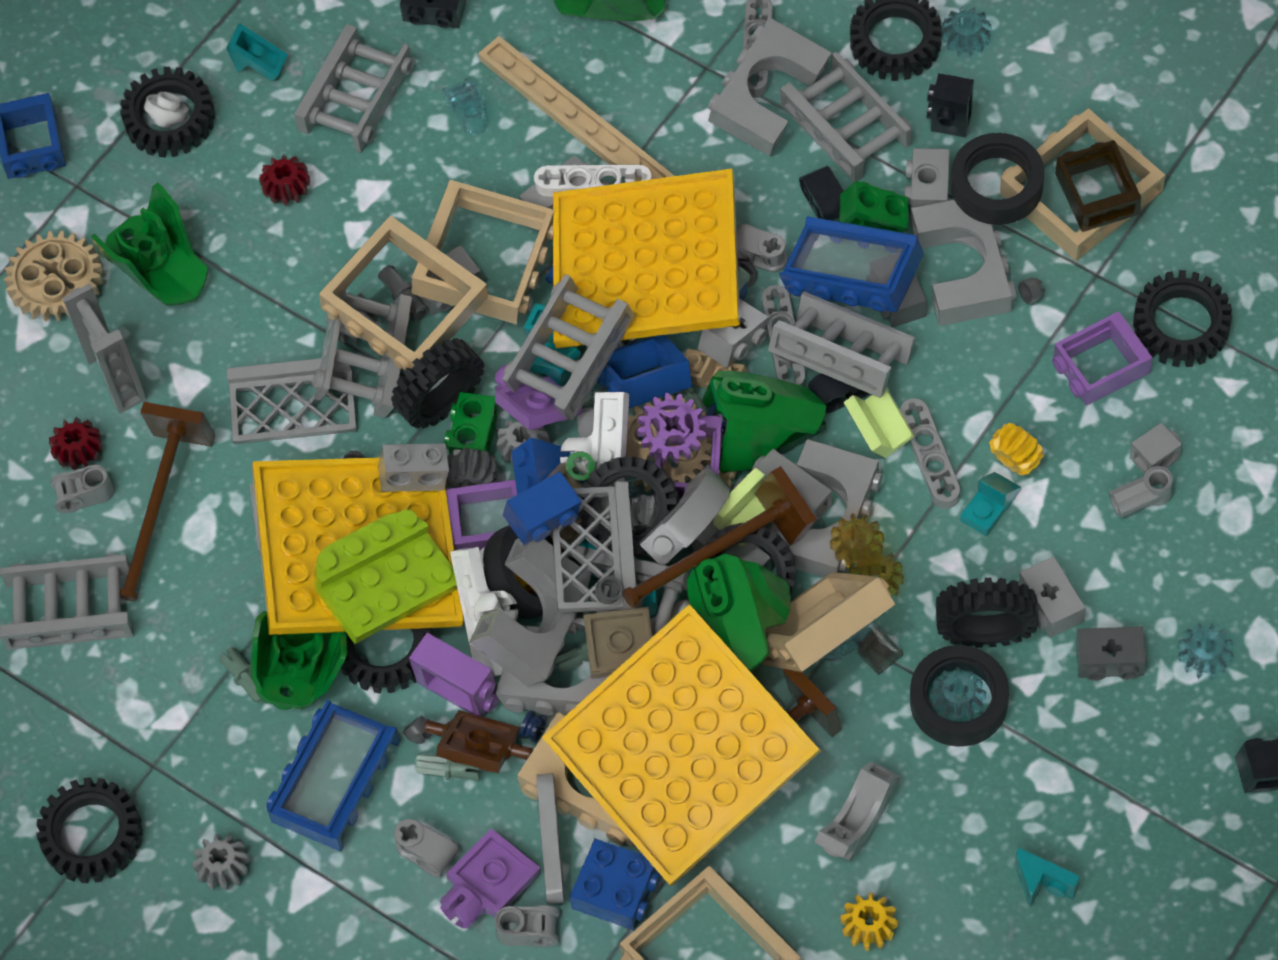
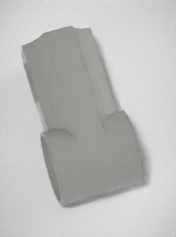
M1152 467L1147 470L1144 477L1109 491V498L1116 514L1123 518L1150 505H1165L1172 497V473L1165 467ZM1159 483L1165 487L1157 489L1152 487V485Z

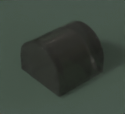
M880 628L870 632L857 648V654L878 675L903 656V651Z

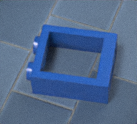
M50 93L0 104V156L8 179L22 178L29 174L53 171L56 168L66 166L56 111ZM47 121L51 146L10 155L6 130Z
M666 335L652 336L615 349L597 379L599 386H604L607 392L628 393V409L652 401L654 397L661 398L666 393L673 394L692 387L689 361ZM657 366L660 367V368H658V369H655V370H652V371H649V372H646V373H643V374H640V375H637V376H634V377H631V378L622 380V378H625V377H628V376H631V375H634V374H637V373H640V372H643V371L652 369V368H654V367H657Z

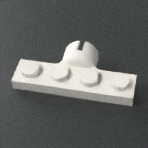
M625 392L595 393L592 435L589 437L566 439L562 444L561 452H571L572 454L576 451H583L588 453L595 462V470L604 462H609L617 457H625L629 394ZM560 457V462H566L568 457ZM580 457L575 458V467L572 468L573 472L577 474L580 471L581 475L586 473L587 469L585 466L589 463L586 458L580 460ZM625 477L612 482L608 487H614L615 482H625ZM602 497L601 513L608 507V497ZM609 514L605 517L606 520H609Z
M479 547L451 551L450 554L468 640L470 641L480 617L492 611L501 609L516 620L518 609L510 610L509 606L517 603L512 595L505 591L491 592L488 589L483 570L484 562L480 555ZM469 643L472 658L491 668L494 676L501 675L503 668Z

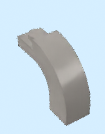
M707 465L685 486V493L682 499L640 541V546L658 564L665 565L683 547L687 548L709 525L728 499L730 487Z
M873 761L862 767L842 809L832 822L818 832L814 843L822 846L827 854L834 857H843L850 861L863 847L880 820L896 788L900 775Z

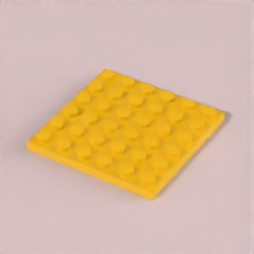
M732 168L553 192V288L558 282H561L566 274L571 276L578 287L577 294L606 308L613 307L617 299L628 303L635 317L621 340L740 325L735 181ZM571 304L568 305L560 318L592 335L598 332L603 323L602 319ZM553 330V342L556 349L584 345Z
M379 458L253 461L252 476L269 635L346 632L315 589L317 557L331 543L385 515L401 512L406 509L413 511L417 517L427 523L429 526L427 533L453 566L450 552L454 551L446 488L440 491L381 492L378 469ZM458 589L382 630L462 627L464 620Z
M690 604L542 736L544 741L670 886H673L821 752Z

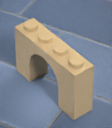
M557 712L543 736L565 715ZM541 737L517 775L522 793L533 800H538L536 775L553 773L557 813L562 815L568 813L578 818V822L590 830L597 828L603 831L614 843L619 845L625 843L633 847L634 843L595 798L583 796L570 786L567 781L570 769Z

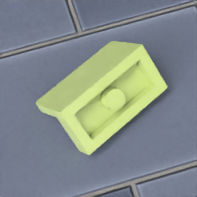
M886 389L881 398L871 395L864 401L853 395L844 402L872 452L887 458L914 437V433L888 389Z
M755 467L729 494L725 504L714 517L713 525L721 530L730 525L745 523L764 512L765 509L756 497L755 492L765 480V474Z

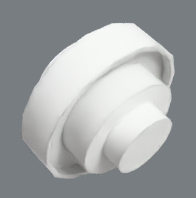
M168 92L148 95L144 105L145 111L154 119L153 122L161 127H170L178 122L185 121L189 111L188 106L181 102L180 97Z

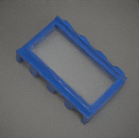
M807 216L804 229L783 272H780L779 275L785 289L795 296H801L805 291L827 301L842 302L853 307L857 305L869 307L879 312L890 311L897 313L923 258L924 252L917 235Z
M327 699L323 708H319L315 712L309 734L301 738L297 747L298 754L293 763H288L285 767L280 787L277 791H273L268 798L266 808L271 822L341 852L344 848L341 835L347 824L350 826L355 825L358 818L356 807L362 796L365 798L370 797L373 790L371 779L377 769L382 771L385 769L388 761L386 751L389 745L393 744L398 747L400 743L397 728L386 726L333 704Z

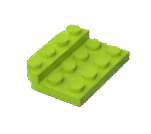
M406 509L401 512L385 515L331 543L317 557L315 589L354 644L458 589L453 566L427 533L429 527L427 523L417 517L411 510Z

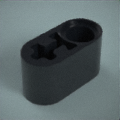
M829 166L799 177L801 190L817 218L832 221L840 218V194L844 190Z
M822 373L815 376L808 383V389L826 405L825 414L845 407L844 402L853 395L862 399L870 394Z

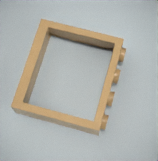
M1089 108L1080 115H1074L1059 132L1051 133L1045 140V143L1036 149L1042 158L1043 165H1046L1086 132L1097 142L1105 143L1115 140L1127 168L1141 179L1136 184L1142 198L1140 210L1164 190L1166 175ZM1019 165L1015 167L1010 166L1001 176L1000 194L1005 199L1017 195L1024 188L1021 184L1027 180V176ZM1041 201L1026 216L1075 261H1078L1130 219L1120 220L1082 232L1081 229L1074 232Z
M450 180L426 240L441 251L457 207L539 230L514 301L487 294L488 298L475 311L479 314L517 324L520 314L526 315L531 299V297L527 296L529 290H535L540 275V272L537 271L538 265L545 264L549 247H545L548 239L553 240L554 209ZM418 262L412 276L411 294L456 306L465 295L447 282L431 278L433 272Z
M391 215L319 293L321 309L328 314L329 319L333 321L339 320L345 325L346 330L356 338L360 336L364 338L377 354L381 356L386 354L393 360V363L399 370H402V368L405 370L407 367L412 369L415 366L412 362L416 358L421 360L423 358L422 353L427 349L432 352L435 344L439 343L442 346L444 340H451L488 298L487 284ZM388 242L394 244L465 295L415 352L339 298L344 290Z
M837 572L829 573L790 601L791 610L785 624L765 629L770 653L761 664L799 672L804 671L894 606L895 603L890 596L891 593L887 589L890 586L884 579H879V577Z
M710 866L704 869L620 943L622 955L620 960H644L638 953L708 893L773 960H801V957Z

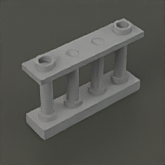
M346 24L294 113L298 131L309 135L313 126L318 123L352 135L356 152L362 153L365 145L370 144L373 140L375 128L405 75L408 76L412 71L414 60L411 57L409 45L404 44L398 55L394 56L361 44L357 27ZM361 56L390 66V69L383 79L351 68L349 64L353 57ZM347 78L378 90L370 102L336 90V86L340 79ZM335 101L365 113L359 124H355L326 114L322 110L327 102Z
M837 51L832 54V72L803 91H797L790 82L780 88L781 106L853 182L864 177V159L895 138L905 148L911 145L912 128L908 120L903 116L899 117L856 72L852 62L848 59H843ZM840 80L850 90L822 110H815L809 103V100ZM858 99L869 109L841 129H834L827 122L828 119ZM876 119L887 128L886 131L859 149H853L846 142V139Z
M565 274L561 282L554 286L551 299L516 357L507 364L502 380L510 391L514 393L517 392L521 383H524L554 398V406L559 413L573 421L634 319L635 314L628 303L619 299L616 300L613 307L606 308L577 294L578 287L571 276ZM571 304L602 319L603 323L598 332L592 335L560 318L568 305ZM553 330L587 346V350L581 360L575 361L544 346ZM540 357L571 372V377L565 386L558 387L530 373L529 370L536 358Z
M91 284L82 288H76L69 295L63 297V302L89 365L97 361L118 413L121 414L147 400L125 340L119 329L111 333L109 332Z
M347 288L339 296L341 300L354 309L385 317V320L389 321L385 332L403 345L405 344L412 297L400 294L394 303L386 305L347 294ZM328 318L320 369L316 370L312 382V387L316 388L314 399L320 401L329 391V388L370 399L371 403L375 404L373 415L385 418L394 408L391 396L394 395L392 393L393 388L398 386L396 382L399 379L400 370L386 354L383 355V358L377 360L337 349L339 333L354 336L346 330L342 322L337 319L333 321ZM334 361L376 372V375L379 376L378 385L373 388L333 377Z
M804 291L801 294L796 316L798 320L793 326L778 320L773 327L768 351L881 398L886 391L892 368L889 365L893 360L906 365L909 363L916 337ZM809 325L824 330L825 333L818 337L805 330ZM838 336L853 342V344L847 349L833 343V341ZM867 348L882 355L876 361L861 353Z
M581 546L575 548L587 560L597 551ZM601 553L592 564L600 571L607 572L613 566V561ZM569 554L568 557L571 558L574 562H576L579 567L583 565L571 554ZM634 559L636 586L670 566ZM585 570L589 575L593 574L590 570ZM688 571L663 586L665 591L652 629V637L668 623L677 593H681L682 589L687 590V579L690 575ZM605 585V596L608 595L610 588L608 585ZM645 597L639 600L636 608H642ZM575 612L576 619L568 628L567 633L576 634L577 630L585 631L584 618L578 617L579 612Z
M108 554L102 558L35 565L13 564L7 568H0V575L6 587H13V622L0 625V637L6 649L13 650L133 637V624L128 612H121L120 576L127 575L130 568L127 556ZM107 577L108 612L101 615H89L88 579ZM76 581V615L72 618L59 619L57 618V582ZM44 584L45 618L42 621L26 622V586Z

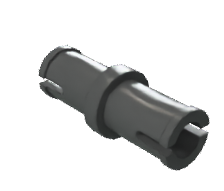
M388 265L379 272V280L392 293L394 301L400 294L412 297L409 315L413 321H419L428 314L429 308L425 306L417 295L411 294L412 284L406 283L393 265Z

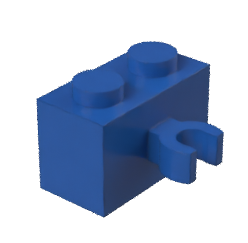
M559 471L508 499L502 516L523 545H526L533 540L539 542L545 539L551 533V530L560 525L566 527L572 524L578 518L582 501Z

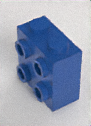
M532 437L512 450L517 495L545 480L561 463L560 457H569L571 452H561V446Z
M594 838L571 892V907L576 911L634 931L638 920L643 922L649 908V903L646 900L650 891H656L661 875L644 855Z

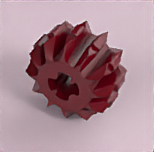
M284 153L281 160L271 157V165H263V173L259 175V182L266 198L270 197L274 205L282 200L285 206L292 199L298 203L299 195H307V186L311 182L307 166L304 162L299 163V159L296 156L289 160Z
M76 416L73 423L69 424L68 421L63 420L62 428L54 427L53 433L55 436L49 437L50 453L53 459L58 460L60 466L65 468L70 465L71 469L76 470L81 464L87 467L89 460L98 461L99 456L97 452L102 450L103 444L100 440L101 434L96 427H93L92 422L86 420L82 423Z

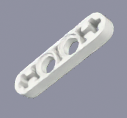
M643 165L543 166L535 172L534 182L536 191L540 195L553 197V192L604 186L600 183V180L608 175L617 179L614 184L622 183V176H625V183L636 181V177H642V180L652 179L651 171ZM575 176H583L586 182L581 186H574L570 183V180ZM561 177H564L565 185H561ZM546 178H552L550 184H544Z

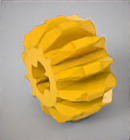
M1013 423L1004 424L1001 429L994 433L993 438L989 442L991 453L996 456V459L1003 463V466L1008 467L1012 472H1016L1019 475L1024 476L1035 470L1044 456L1043 448L1037 443V439L1033 438L1029 432L1023 430L1021 426H1016Z
M872 892L868 894V900H863L857 894L855 896V904L849 902L845 904L844 909L846 913L840 916V923L845 925L842 929V934L844 937L852 936L851 945L853 947L863 942L864 950L866 951L870 950V943H875L876 947L881 949L883 947V939L891 941L894 938L892 930L898 927V920L893 918L896 914V909L894 906L886 907L887 899L885 896L881 897L878 901H874V893ZM866 918L873 919V925H866Z

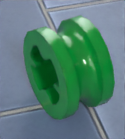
M576 451L567 458L566 470L573 479L586 480L590 478L589 474L595 470V462L588 453ZM580 457V460L586 458L589 462L585 466L587 472L582 475L580 471L575 474L572 470L575 467L574 459Z

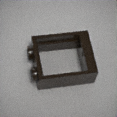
M1115 140L1105 143L1098 142L1089 148L1079 151H1068L1062 156L1057 157L1055 174L1082 232L1140 215L1142 198ZM1108 165L1121 193L1083 205L1071 176Z

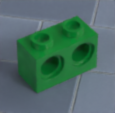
M855 181L840 194V222L903 233L908 229V197L896 194L890 190L871 186L866 182Z
M459 393L457 404L453 403L451 407L450 421L453 422L451 431H446L444 444H446L449 454H452L455 449L463 450L466 447L472 450L477 448L481 452L487 451L490 455L499 415L498 404L495 402L494 396ZM472 413H479L476 417H468ZM473 440L470 444H462L463 441Z

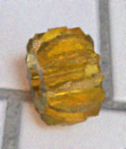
M854 513L850 516V521L840 518L838 527H833L831 530L830 549L835 551L837 561L845 559L847 568L853 562L857 563L860 569L864 567V561L874 564L876 555H881L883 552L884 533L879 531L877 521L869 523L867 514L861 520L857 519Z
M881 548L877 551V555H872L871 552L866 550L864 558L856 556L854 560L855 567H851L849 574L879 575V579H884L890 586L887 589L894 596H897L899 586L904 583V575L901 573V562H895L893 553L884 557Z

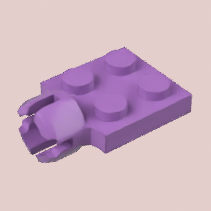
M504 364L497 371L495 382L499 386H494L496 390L495 402L528 430L539 429L547 424L567 420L554 406V398L524 383H521L516 393L510 391L502 380L507 364ZM548 376L542 377V379H544V380H546V381H548V382H550V383H552V384H554V385H556V386H558V387H561V386L558 385L555 381H553L550 377H548ZM582 406L580 407L576 416L581 415Z
M491 828L446 873L447 880L453 886L441 898L440 908L450 921L457 916L459 920L455 925L462 929L469 928L483 914L487 913L495 918L500 909L510 906L541 874V868Z

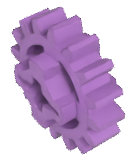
M666 393L665 401L661 402L657 397H654L653 408L648 405L643 407V412L646 416H639L638 424L643 427L638 428L637 435L645 437L641 441L642 448L651 446V457L660 453L662 454V462L665 463L668 456H672L674 462L678 463L679 455L683 454L685 458L690 459L691 448L695 451L700 450L701 444L697 440H705L706 432L701 429L706 428V420L699 419L703 411L701 408L692 409L694 405L693 399L684 403L682 402V394H678L676 400H671L670 394ZM688 418L692 422L693 433L685 425ZM651 422L658 429L656 438L653 437L650 429ZM674 424L678 426L677 430L672 429L670 432L666 431V426L670 428ZM676 444L679 445V446H674V447L668 446V445H676Z

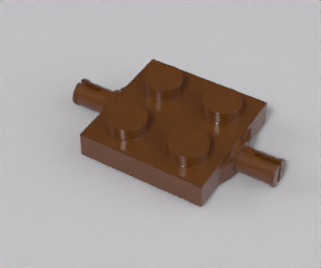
M458 710L454 719L446 724L427 719L424 726V733L442 737L437 745V757L477 767L483 771L499 773L504 762L511 756L527 760L533 751V748L515 744L519 738V726Z

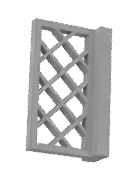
M321 358L227 368L234 444L357 432L355 397L344 392L338 399L328 391L325 395L335 403L323 415L313 407L317 401L314 399L315 394L308 402L297 394V391L303 385L312 384L316 370L320 369ZM334 361L332 376L353 382V366ZM281 387L287 392V395L276 405L266 395L272 388ZM250 390L257 397L245 408L238 403L237 392ZM292 397L304 405L294 418L282 410ZM347 398L348 406L343 403ZM262 400L273 408L263 422L251 413ZM339 407L349 413L348 424L336 425L329 418ZM238 409L243 412L240 416L238 415ZM310 410L320 420L314 427L305 428L299 423V420ZM278 413L290 421L282 431H274L268 426ZM247 416L259 424L252 434L240 435L239 425Z
M615 482L614 487L573 488L582 501L579 512L584 509L596 520L586 530L575 521L570 524L580 534L571 545L560 538V532L564 527L560 525L552 530L557 613L636 608V606L630 607L627 604L623 594L613 604L601 603L594 594L597 583L589 590L577 580L588 569L600 580L613 574L622 583L623 590L628 587L632 589L636 587L628 482ZM594 497H608V507L601 514L588 505ZM608 514L610 522L605 519ZM599 523L606 527L611 534L603 544L590 534ZM584 539L588 540L598 549L588 560L575 550ZM610 544H611L612 552H611L609 549H607V547H608ZM560 546H561L563 549H565V551H564L562 554H561ZM601 553L613 561V566L606 574H603L592 564ZM569 554L583 564L573 575L562 568L561 564ZM562 576H563L565 579H567V581H566L564 584H563ZM571 584L584 594L578 602H564L563 593Z

